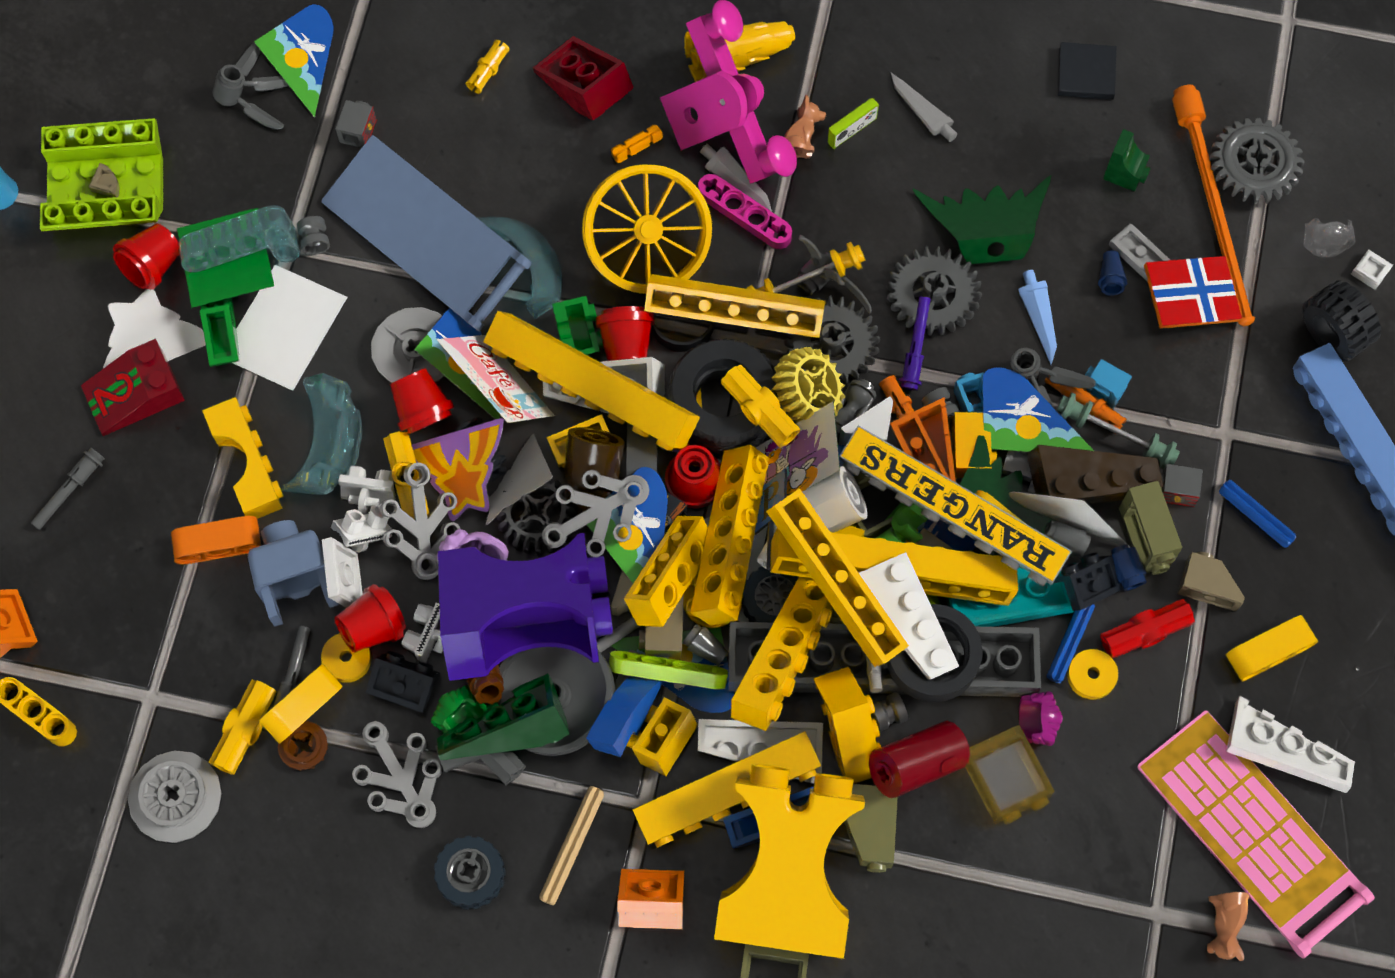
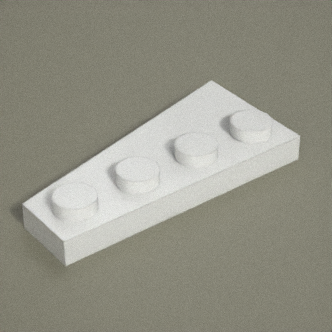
M906 552L859 573L909 646L904 650L928 680L959 667Z
M1241 696L1238 697L1235 702L1226 752L1344 793L1349 791L1352 785L1355 761L1320 741L1316 743L1310 741L1302 735L1303 732L1294 726L1288 728L1274 720L1275 716L1264 709L1260 712L1249 706L1248 700Z
M699 719L698 751L738 762L806 731L821 764L819 768L815 769L816 773H822L823 723L771 721L767 731H764L738 720ZM815 776L805 780V782L814 784Z

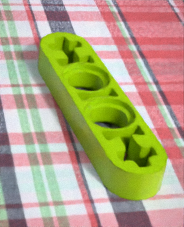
M612 651L608 662L611 671L617 674L717 690L726 688L729 673L728 670L718 666L626 651Z

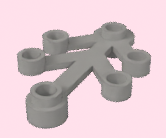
M418 462L409 464L404 470V480L411 486L414 519L400 508L399 503L393 499L384 500L379 506V511L382 516L392 517L417 538L418 550L405 541L403 534L396 529L388 530L384 533V544L387 547L398 549L412 561V571L418 578L430 580L438 575L437 553L440 551V543L445 541V538L448 536L447 528L452 526L456 531L460 529V526L455 522L443 524L440 530L441 537L431 548L430 535L448 511L456 507L457 498L450 492L440 494L437 498L436 508L427 518L424 485L430 480V470L425 464ZM414 469L419 472V478L416 481L411 478V472ZM445 496H448L451 499V504L449 507H446L443 504V499ZM388 503L394 506V511L391 514H388L385 510ZM392 533L397 535V542L395 544H391L389 541V536ZM424 559H427L430 563L426 571L421 566Z
M596 470L586 471L582 478L585 487L594 489L600 486L617 492L607 499L574 490L569 485L560 486L556 491V499L560 503L568 504L573 502L591 508L563 524L557 522L548 524L542 532L543 542L548 547L558 548L565 543L567 535L597 519L593 537L587 544V552L593 557H599L605 551L604 540L612 510L623 503L621 520L615 526L613 535L619 542L629 540L632 535L630 526L636 505L642 504L649 495V485L643 477L629 475L623 480H618L600 475ZM588 474H595L598 481L596 484H588L586 481ZM629 486H638L640 493L637 496H631L628 493ZM568 489L571 492L570 499H562L560 491ZM619 527L627 528L628 535L622 538L617 535ZM550 531H557L560 534V539L558 541H551L549 539ZM591 543H600L602 550L598 553L593 552L590 548Z
M377 721L368 723L362 732L363 739L369 747L377 749L392 776L373 772L367 766L359 765L354 768L352 777L361 786L371 784L400 791L407 801L387 799L382 792L374 791L367 799L369 807L375 812L385 810L405 815L408 823L416 828L429 826L436 817V807L431 801L436 779L442 773V767L436 759H428L423 763L422 771L425 777L418 795L412 784L421 752L427 746L425 737L420 733H413L408 737L407 746L409 751L404 768L402 769L387 743L389 733L386 727ZM372 729H379L380 734L376 738L369 737L370 731ZM416 738L422 740V745L418 748L411 746L412 741ZM431 764L438 766L434 774L427 773V767ZM365 770L368 772L366 779H357L360 771ZM375 797L383 798V803L380 806L375 807L372 805ZM420 806L425 807L426 812L423 816L418 817L415 815L416 808Z

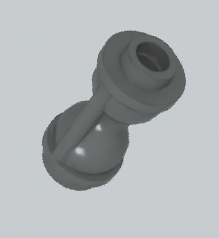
M865 379L852 380L843 393L846 397L842 399L841 403L843 405L847 400V404L844 408L837 411L838 415L835 417L838 442L841 428L865 413L876 398L874 386ZM861 409L855 418V412Z

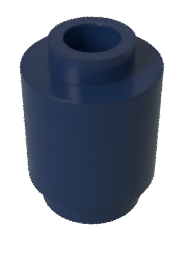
M1123 544L1111 550L1118 583L1121 584L1124 591L1136 589L1147 583L1145 578L1147 573L1136 547L1129 548L1128 544Z

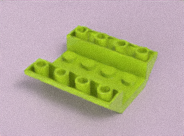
M155 118L42 127L41 153L47 161V202L40 203L41 231L157 223L163 211V156ZM99 163L108 166L115 174L120 187L118 197L111 198L91 192L89 189Z

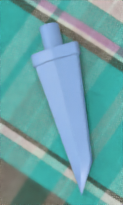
M1028 270L1023 273L1026 286L1019 288L1018 291L1051 365L1057 343L1048 286L1046 281L1037 282L1034 270Z

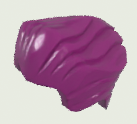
M1046 691L1045 693L1040 692L1021 696L1019 702V731L1022 741L1052 746L1063 720L1053 693Z

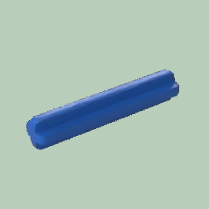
M1232 480L1226 481L1221 486L1219 493L1282 547L1287 548L1296 539V534Z
M1095 604L1074 612L1047 673V678L1050 681L1058 684L1063 681L1094 611Z

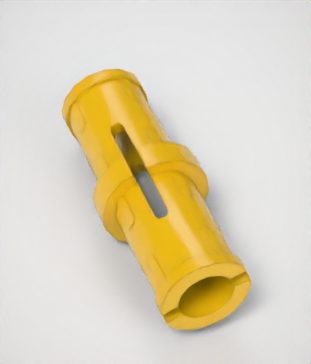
M496 39L487 54L478 60V67L465 83L471 91L476 87L474 92L480 94L490 77L497 74L499 64L510 51L508 45L504 42L499 46L501 41Z

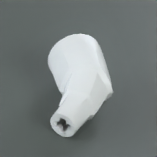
M843 466L840 467L838 472L802 491L825 526L832 533L867 519L868 512L862 492L852 474ZM774 524V533H775V531H776V529H777V526ZM767 542L757 558L758 563L765 569L767 566Z

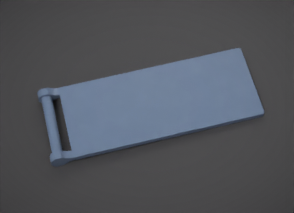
M374 135L368 139L322 199V203L479 332L485 325L483 323L520 274L525 268L528 270L533 264L527 257ZM511 257L515 259L516 262L477 312L472 315L469 310Z

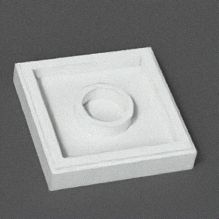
M332 537L322 539L328 598L347 608L363 594L358 553Z

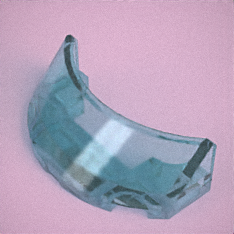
M497 216L476 217L506 242L512 241L520 253L533 262L530 266L532 276L530 290L532 295L526 303V307L534 319L552 309L553 303L560 302L563 278L561 265L555 250L547 242V239L531 226L515 219Z
M320 373L303 380V385L308 393L313 411V442L308 458L301 470L297 472V475L291 481L283 485L282 490L286 492L326 495L338 485L340 474L346 475L350 466H355L359 457L360 442L362 441V421L360 410L354 408L350 397L352 390L347 382Z

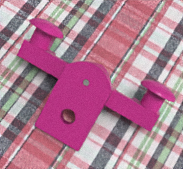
M719 0L714 4L712 13L700 16L686 23L707 77L662 96L660 100L681 150L729 131L750 184L775 173L788 177L794 173L797 166L795 149L789 140L779 135L772 136L766 145L754 114V110L757 109L763 99L764 87L758 78L748 74H738L725 41L735 42L741 37L743 20L734 4L727 0ZM691 107L694 108L698 114L697 121L694 120L691 116Z

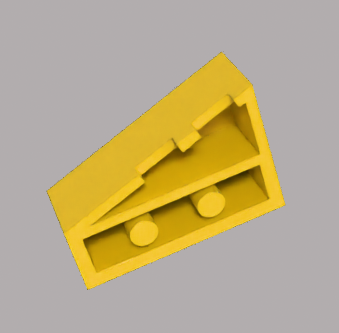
M849 667L813 678L815 686L824 700L821 708L823 714L828 717L830 726L829 736L842 776L854 779L853 784L872 778L869 770V757L873 750L880 748L881 745L879 742L876 743V738L880 737V732L875 719L871 718V714L875 713V708L870 695L864 696Z

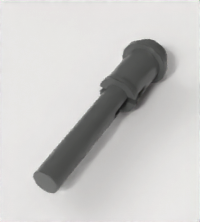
M91 447L88 451L84 450L83 453L85 455L67 473L69 478L30 523L40 530L78 485L83 486V483L98 466H103L102 461L105 458Z
M299 626L285 679L284 682H279L274 706L297 686V678L311 631L308 627Z

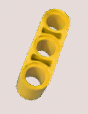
M1299 615L1233 648L1226 653V657L1241 682L1311 648L1318 643V640L1303 615Z
M322 663L258 721L280 744L343 686Z
M6 677L0 680V703L57 746L64 747L74 741L77 734L76 726L65 715L19 680L13 677ZM13 689H18L16 697L7 700L8 693ZM41 706L39 715L30 718L32 709ZM59 724H65L63 732L53 736L54 728Z

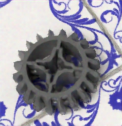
M558 479L550 484L549 480L536 490L521 496L520 500L504 508L496 516L497 520L501 521L498 524L499 531L505 532L504 539L506 541L513 540L512 545L515 549L523 544L525 553H529L531 547H535L536 554H541V547L546 546L547 550L552 552L553 548L548 547L543 542L542 533L528 532L532 529H539L543 532L544 528L551 523L549 516L558 505L561 508V515L557 523L563 524L572 519V517L577 516L571 502L562 504L556 499V491L561 486V482ZM562 489L560 491V497L564 500H568V498L564 497V489ZM542 495L545 497L542 499H534L531 496ZM521 502L525 511L519 516L520 520L514 523L513 513ZM531 509L538 514L542 513L543 520L535 514L532 515ZM555 530L550 531L549 539L551 541H558L560 534Z

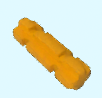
M652 125L646 129L647 132L641 131L625 140L624 145L618 144L613 147L611 155L617 163H621L628 159V155L633 156L649 147V143L652 142L654 144L662 140L663 134L658 125Z

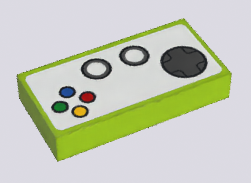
M870 98L829 127L828 144L835 149L876 120L879 104L873 98Z

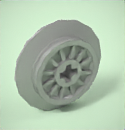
M423 307L404 308L389 315L377 327L371 341L372 360L378 372L389 382L393 383L426 368L434 381H439L444 375L419 353L416 354L414 351H411L410 348L413 346L417 347L442 315Z
M174 750L156 755L140 768L131 782L128 795L131 818L141 832L156 841L177 843L192 839L210 825L219 810L222 795L219 777L208 761L192 752ZM171 789L175 792L177 791L179 795L176 801L170 799V796L167 794Z

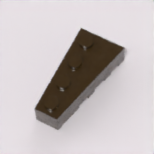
M1037 445L1027 454L1033 486L1037 495L1084 500L1088 505L1123 500L1129 488L1159 481L1161 489L1164 487L1157 458L1047 445Z

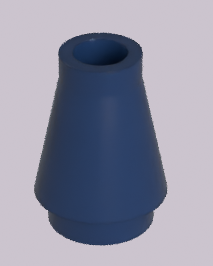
M1107 251L1102 256L1103 261L1098 286L1106 295H1118L1124 291L1127 279L1120 260V254L1117 251Z

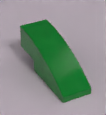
M232 297L201 305L200 315L209 366L213 367L240 361Z

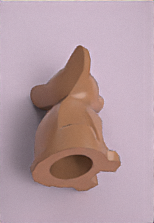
M805 95L803 103L797 110L799 120L791 125L784 137L794 147L797 158L807 159L812 157V153H814V146L810 143V139L815 131L814 123L823 121L826 117V112L820 111L816 104L809 102V96Z
M1232 892L1209 896V902L1213 903L1216 911L1214 925L1217 937L1208 943V953H1215L1219 958L1226 960L1233 959L1235 956L1239 961L1244 960V954L1236 936L1247 919L1249 893Z

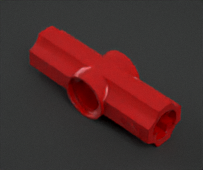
M1184 599L1155 611L1153 609L1143 611L1130 618L1127 623L1101 633L1102 647L1105 653L1111 656L1112 659L1139 647L1142 649L1151 647L1163 641L1167 635L1195 623L1193 611L1189 603Z

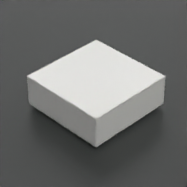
M1368 249L1351 275L1376 290L1393 265Z

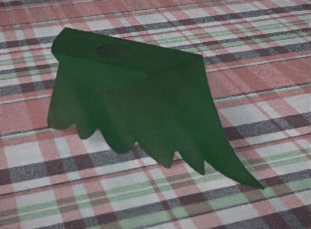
M1052 175L1048 176L1026 197H1024L1023 190L1019 189L1010 200H1008L999 185L990 191L986 201L972 190L965 188L961 205L947 196H943L945 203L943 205L914 188L913 191L932 215L956 238L962 255L967 262L979 264L1023 259L1033 241L1039 211ZM994 242H1000L1004 245V252L1002 254L989 255L987 249Z
M978 435L975 449L968 467L976 468H967L960 485L973 493H976L978 490L987 492L1024 523L1043 534L1047 524L1051 520H1056L1044 515L1037 516V512L1023 507L1009 496L1010 492L1022 491V472L1020 470L1000 478L1002 473L1001 457H998L990 465L986 439L984 436ZM992 550L991 554H987V555L993 556V555H1000V554H998V553H996L995 551Z

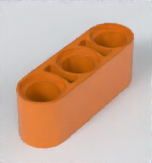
M241 516L177 528L171 532L174 562L177 564H192L248 554L252 548L261 546L258 518L254 516Z

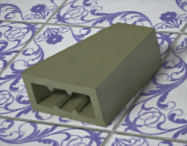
M853 784L852 794L864 796L865 807L847 818L843 823L859 865L867 866V871L886 872V868L891 869L894 864L898 797L889 798L883 795L876 786Z

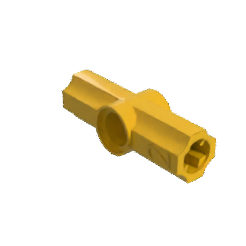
M742 365L734 366L721 379V384L738 401L746 418L755 426L759 425L780 448L788 445L800 433V428L780 408V403L773 392L765 386L761 387Z
M398 431L389 434L383 440L401 509L414 519L411 486L406 482H401L400 478L404 474L405 468L409 464L416 463L408 432ZM414 469L411 473L414 474L412 479L416 481L419 478V472ZM425 496L426 510H427V518H428V517L430 516V511H429L428 504H427V500H426V496Z
M251 680L238 707L233 708L225 719L222 728L223 735L209 760L210 765L228 774H235L249 745L252 746L261 734L263 725L258 720L266 714L277 693L275 689L261 681Z

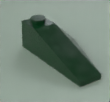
M549 673L511 691L513 696L502 704L498 705L496 702L488 705V711L477 720L468 718L437 738L440 760L536 748L548 743H556L569 735L567 719Z

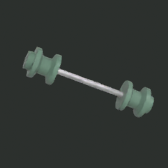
M1072 392L1069 397L1063 395L1056 411L1064 419L1069 417L1075 420L1076 428L1081 429L1087 419L1145 447L1142 456L1157 458L1159 468L1163 470L1166 464L1174 465L1180 452L1176 450V442L1172 441L1166 445L1159 441V434L1154 433L1149 442H1146L1090 415L1093 402L1088 401L1083 405L1076 401V394Z

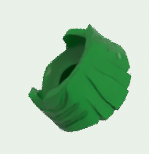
M465 685L456 691L447 692L440 697L439 703L436 706L437 709L431 718V723L445 734L468 718L477 720L488 709L484 703L480 704L470 691L469 685Z

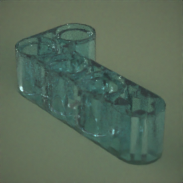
M275 205L267 206L186 234L179 240L181 265L188 272H200L269 248L274 257L280 262H292L300 255L296 228L286 211L282 207Z

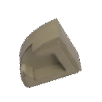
M99 163L89 189L91 192L111 198L118 197L120 187L115 174L108 166Z

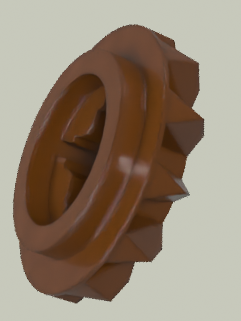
M305 721L283 742L278 743V752L282 761L288 767L299 771L309 768L314 769L315 765L324 760L326 751L329 749L325 732L320 726L309 721ZM307 739H310L308 745L313 752L303 750L300 754H297L299 748L293 740L305 742Z

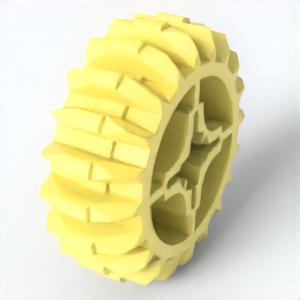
M811 347L794 349L779 359L780 363L774 367L776 373L771 378L776 385L771 390L777 392V399L782 405L781 409L784 412H788V416L791 420H795L796 423L803 419H809L814 415V412L833 401L835 417L838 415L837 411L843 408L841 401L846 396L841 392V389L845 386L839 379L842 373L836 372L835 367L837 363H830L829 355H822L820 349H812Z

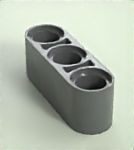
M627 423V476L632 475L641 467H649L657 472V439L651 435L646 438L633 432V425Z

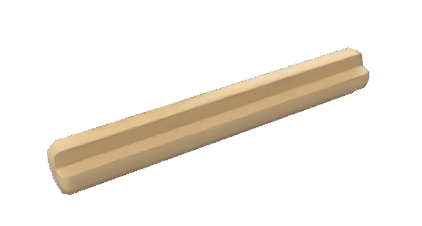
M590 786L587 789L539 895L540 900L544 903L554 905L560 895L604 797V792L599 788Z

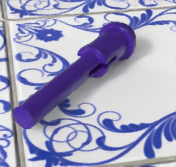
M919 297L910 352L905 354L903 375L898 381L901 383L900 387L905 390L918 391V386L922 385L919 379L924 360L921 351L931 298Z

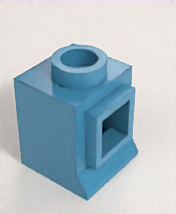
M1101 359L1096 368L1090 366L1085 374L1096 381L1095 386L1085 389L1098 399L1103 398L1106 400L1110 408L1114 410L1128 387L1132 376Z
M984 372L976 375L974 373H967L959 377L955 382L953 391L962 412L983 413ZM976 392L980 403L972 405L969 403L967 395Z

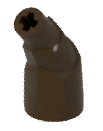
M586 427L569 429L565 453L564 485H569L574 490L607 498L613 492L612 490L600 486L589 489L584 486L582 478L586 471L596 470L600 475L618 479L625 441L615 434L599 429ZM588 474L586 481L588 484L594 485L597 483L598 478L595 474ZM564 489V497L570 499L571 492L568 489ZM571 502L577 515L591 508ZM585 525V528L587 530H591L587 525Z

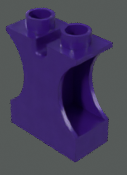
M584 533L577 534L568 545L559 551L528 561H507L493 558L482 553L476 547L438 551L440 637L449 681L487 676L496 665L506 658L521 651L539 647L569 649L582 654L593 663L599 662L597 636L612 635L613 627L609 597L592 599V594L608 592L604 556L587 558Z

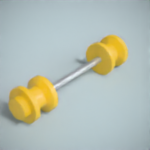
M852 242L847 243V250L838 253L834 249L830 250L833 260L830 264L777 287H774L771 280L766 278L764 279V286L755 289L750 285L747 289L778 293L824 273V268L833 269L836 267L840 277H844L845 269L854 266L860 270L862 269L861 262L866 260L860 246H853Z

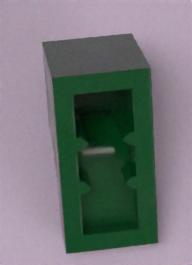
M1123 129L1112 152L1103 179L1135 192L1138 183L1144 184L1151 170L1150 167L1146 166L1150 155L1145 154L1137 147L1133 138L1134 133Z

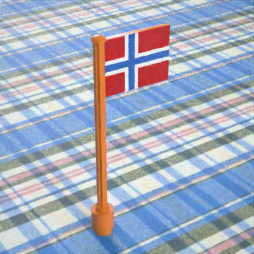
M1183 85L1174 90L1172 102L1178 124L1188 129L1222 256L1146 262L1144 264L1159 327L1161 329L1238 322L1241 326H1249L1255 321V317L1251 314L1201 129L1202 121L1206 119L1202 98L1194 85Z

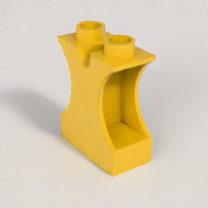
M752 764L750 779L737 778L735 791L745 799L755 815L760 834V848L752 867L745 876L736 884L721 892L714 939L844 959L849 924L848 909L838 901L828 885L824 872V858L829 841L837 828L847 818L864 809V796L852 794L854 782L852 778L816 773L814 789L810 788L808 801L805 805L796 806L790 800L791 786L788 785L789 769Z

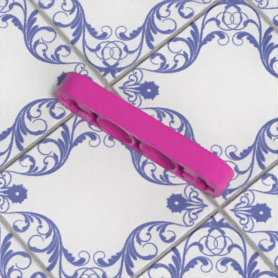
M715 174L704 175L699 180L698 189L708 205L772 248L783 249L790 244L792 228L785 220ZM706 186H716V192L714 190L706 192ZM736 198L741 202V206L738 209H730L726 206V201ZM752 214H760L764 217V221L759 225H754L749 222L748 218ZM784 231V237L774 238V232L780 233Z

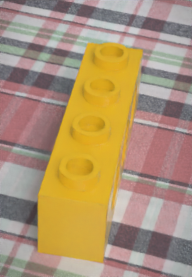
M677 516L624 597L637 626L663 627L700 568L708 530L703 516Z

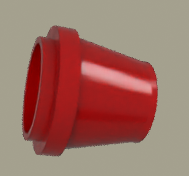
M155 223L128 239H120L113 246V258L119 270L131 283L142 289L153 290L162 282V276L181 254L182 249L178 240L166 227Z
M639 306L613 307L601 311V315L597 316L595 320L596 328L600 329L607 361L647 357L651 326L654 325L653 313L644 311L645 307Z
M426 368L389 384L400 421L397 425L401 432L407 430L408 434H412L452 415L450 409L455 407L452 400L447 399Z
M690 445L684 447L667 466L665 485L668 493L684 502L687 508H703L712 504L721 463L703 446ZM691 465H698L700 470L698 472H691L689 467Z
M375 584L365 588L364 594L334 617L341 637L354 653L387 641L396 642L404 637L403 630L406 629L402 612L392 595L384 587L379 588Z

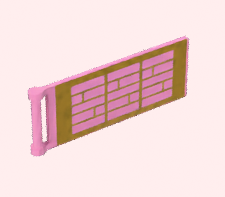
M1204 711L1140 762L1137 768L1246 893H1249L1253 902L1287 939L1297 955L1304 959L1312 952L1311 948L1359 907L1363 904L1368 905L1375 897L1368 887L1354 876L1253 761L1226 752L1229 734L1208 711ZM1348 886L1352 889L1354 895L1307 935L1300 938L1295 933L1299 927Z

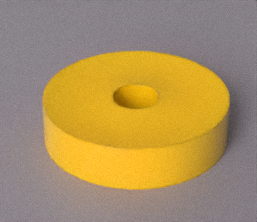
M339 633L331 637L324 645L321 661L339 682L349 683L359 680L367 673L372 662V654L370 648L356 653L352 652ZM344 654H352L349 661L343 662L341 660Z
M1088 649L1078 653L1073 658L1067 671V678L1070 687L1076 694L1085 699L1096 700L1107 696L1113 690L1118 680V668L1115 661L1107 653L1097 649ZM1094 670L1098 674V678H1090L1088 671Z

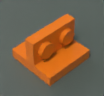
M17 589L0 590L1 658L10 649L31 648L38 642Z
M621 869L617 906L619 927L682 929L684 871Z

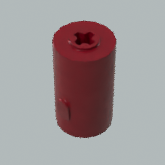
M948 720L942 721L873 750L869 757L870 774L874 784L883 795L889 798H896L964 768L969 763V745L964 733L955 723Z

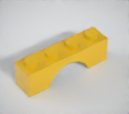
M234 397L202 410L211 434L218 446L234 447L246 454L247 466L245 473L233 486L245 516L261 518L283 509L279 498L284 497L278 481L272 482L268 473L272 472L273 468L267 455L261 457L258 448L263 446L257 430H250L248 422L253 420L246 404L240 406L238 400Z

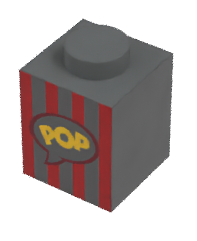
M345 101L335 128L340 143L360 148L365 145L371 137L377 121L373 106L363 101Z
M1166 464L1161 473L1164 485L1161 490L1166 503L1194 507L1200 498L1203 469Z

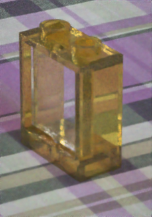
M1020 725L969 748V763L965 767L995 824L1004 821L1005 825L1012 823L1022 817L1020 812L1030 807L1033 811H1036L1050 803L1048 799L1051 798L1055 791Z

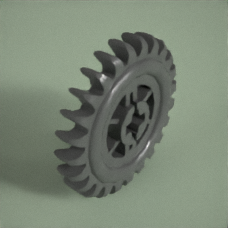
M1244 118L1243 125L1239 121H1234L1232 127H1224L1223 133L1216 136V142L1211 146L1213 153L1209 159L1210 161L1216 160L1212 164L1211 170H1220L1216 175L1215 181L1225 178L1226 181L1223 184L1222 190L1233 186L1232 197L1242 191L1243 202L1246 201L1250 194L1253 195L1254 204L1258 203L1261 195L1264 196L1265 203L1268 204L1272 198V193L1275 195L1276 200H1280L1282 190L1288 195L1292 187L1297 186L1298 178L1303 174L1301 167L1305 162L1300 157L1303 151L1301 148H1295L1298 140L1289 139L1291 132H1282V125L1280 124L1273 127L1271 120H1267L1263 124L1261 118H1256L1254 123L1249 118ZM1252 143L1249 149L1243 147V145ZM1238 152H1239V154L1241 155V157L1243 158V160H1242V162H1241L1240 164H1239V162H1238V157H1237V153H1238ZM1275 154L1278 161L1277 166L1271 163L1272 156Z
M926 246L922 257L914 249L913 260L904 255V266L899 262L895 264V271L898 274L895 272H890L889 274L892 282L887 283V289L891 292L887 295V299L890 302H895L891 305L892 311H900L897 319H907L906 327L910 328L915 324L918 302L915 298H930L933 287L935 288L938 278V287L933 292L926 323L927 334L932 335L934 329H937L939 335H944L945 328L950 332H955V324L964 327L966 325L965 319H973V311L979 308V303L974 301L981 299L982 296L980 291H975L981 287V282H972L977 277V271L967 273L971 266L970 261L962 266L960 265L962 254H959L958 257L952 260L951 249L944 256H941L940 246H938L934 255H931L928 246ZM917 280H920L922 288L913 291V286ZM955 292V297L949 305L946 295L947 293ZM939 305L944 307L943 309L933 310V307Z
M829 296L827 305L824 306L821 327H824L821 328L819 340L811 342L812 337L785 333L789 338L785 339L784 345L792 348L788 349L786 354H789L794 349L804 347L820 349L822 354L829 355V357H836L842 354L844 358L832 361L829 359V362L837 363L835 370L837 373H842L839 379L844 385H847L848 377H851L853 380H859L858 372L866 374L868 373L866 365L875 364V358L872 356L879 353V348L874 346L880 342V337H874L873 335L877 333L878 326L868 327L872 323L873 317L870 315L867 318H862L865 312L864 307L854 312L855 301H852L848 307H844L843 297L840 298L837 305H834L832 296ZM853 343L852 350L849 353L845 345Z

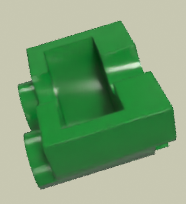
M586 296L552 304L560 341L586 355L600 352V349L604 348L600 331H594L592 321H596L595 318L597 317L594 303L588 304Z

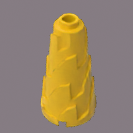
M785 21L773 23L757 22L743 25L742 35L737 41H725L739 72L745 70L746 66L769 59V56L789 48L792 41H795V32L792 25H788ZM688 31L684 37L686 58L691 57L693 64L688 65L692 77L697 82L706 78L707 75Z

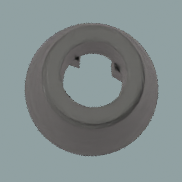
M1053 520L1047 524L1043 533L1072 551L1070 557L1076 556L1081 558L1091 541V537L1086 535L1085 530Z
M698 624L694 626L682 642L688 647V651L717 666L729 653L706 626L702 628Z

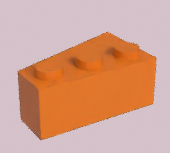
M945 397L890 423L892 432L903 452L956 482Z

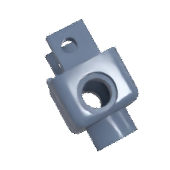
M291 520L275 522L263 528L261 536L264 545L252 548L247 556L255 591L265 604L268 617L274 627L283 624L276 601L278 599L292 598L296 600L308 596L314 588L321 585L329 607L339 605L328 598L323 547L316 533L312 530L299 533L296 522Z

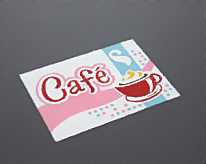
M486 335L436 339L507 423L555 416L508 360L491 352L492 347L483 343Z

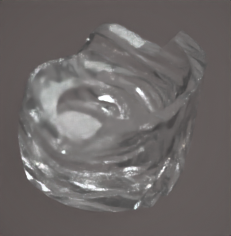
M1318 218L1305 223V240L1303 245L1309 252H1312V255L1321 258L1333 257L1349 249L1356 242L1352 220H1348V225L1338 221L1322 224Z

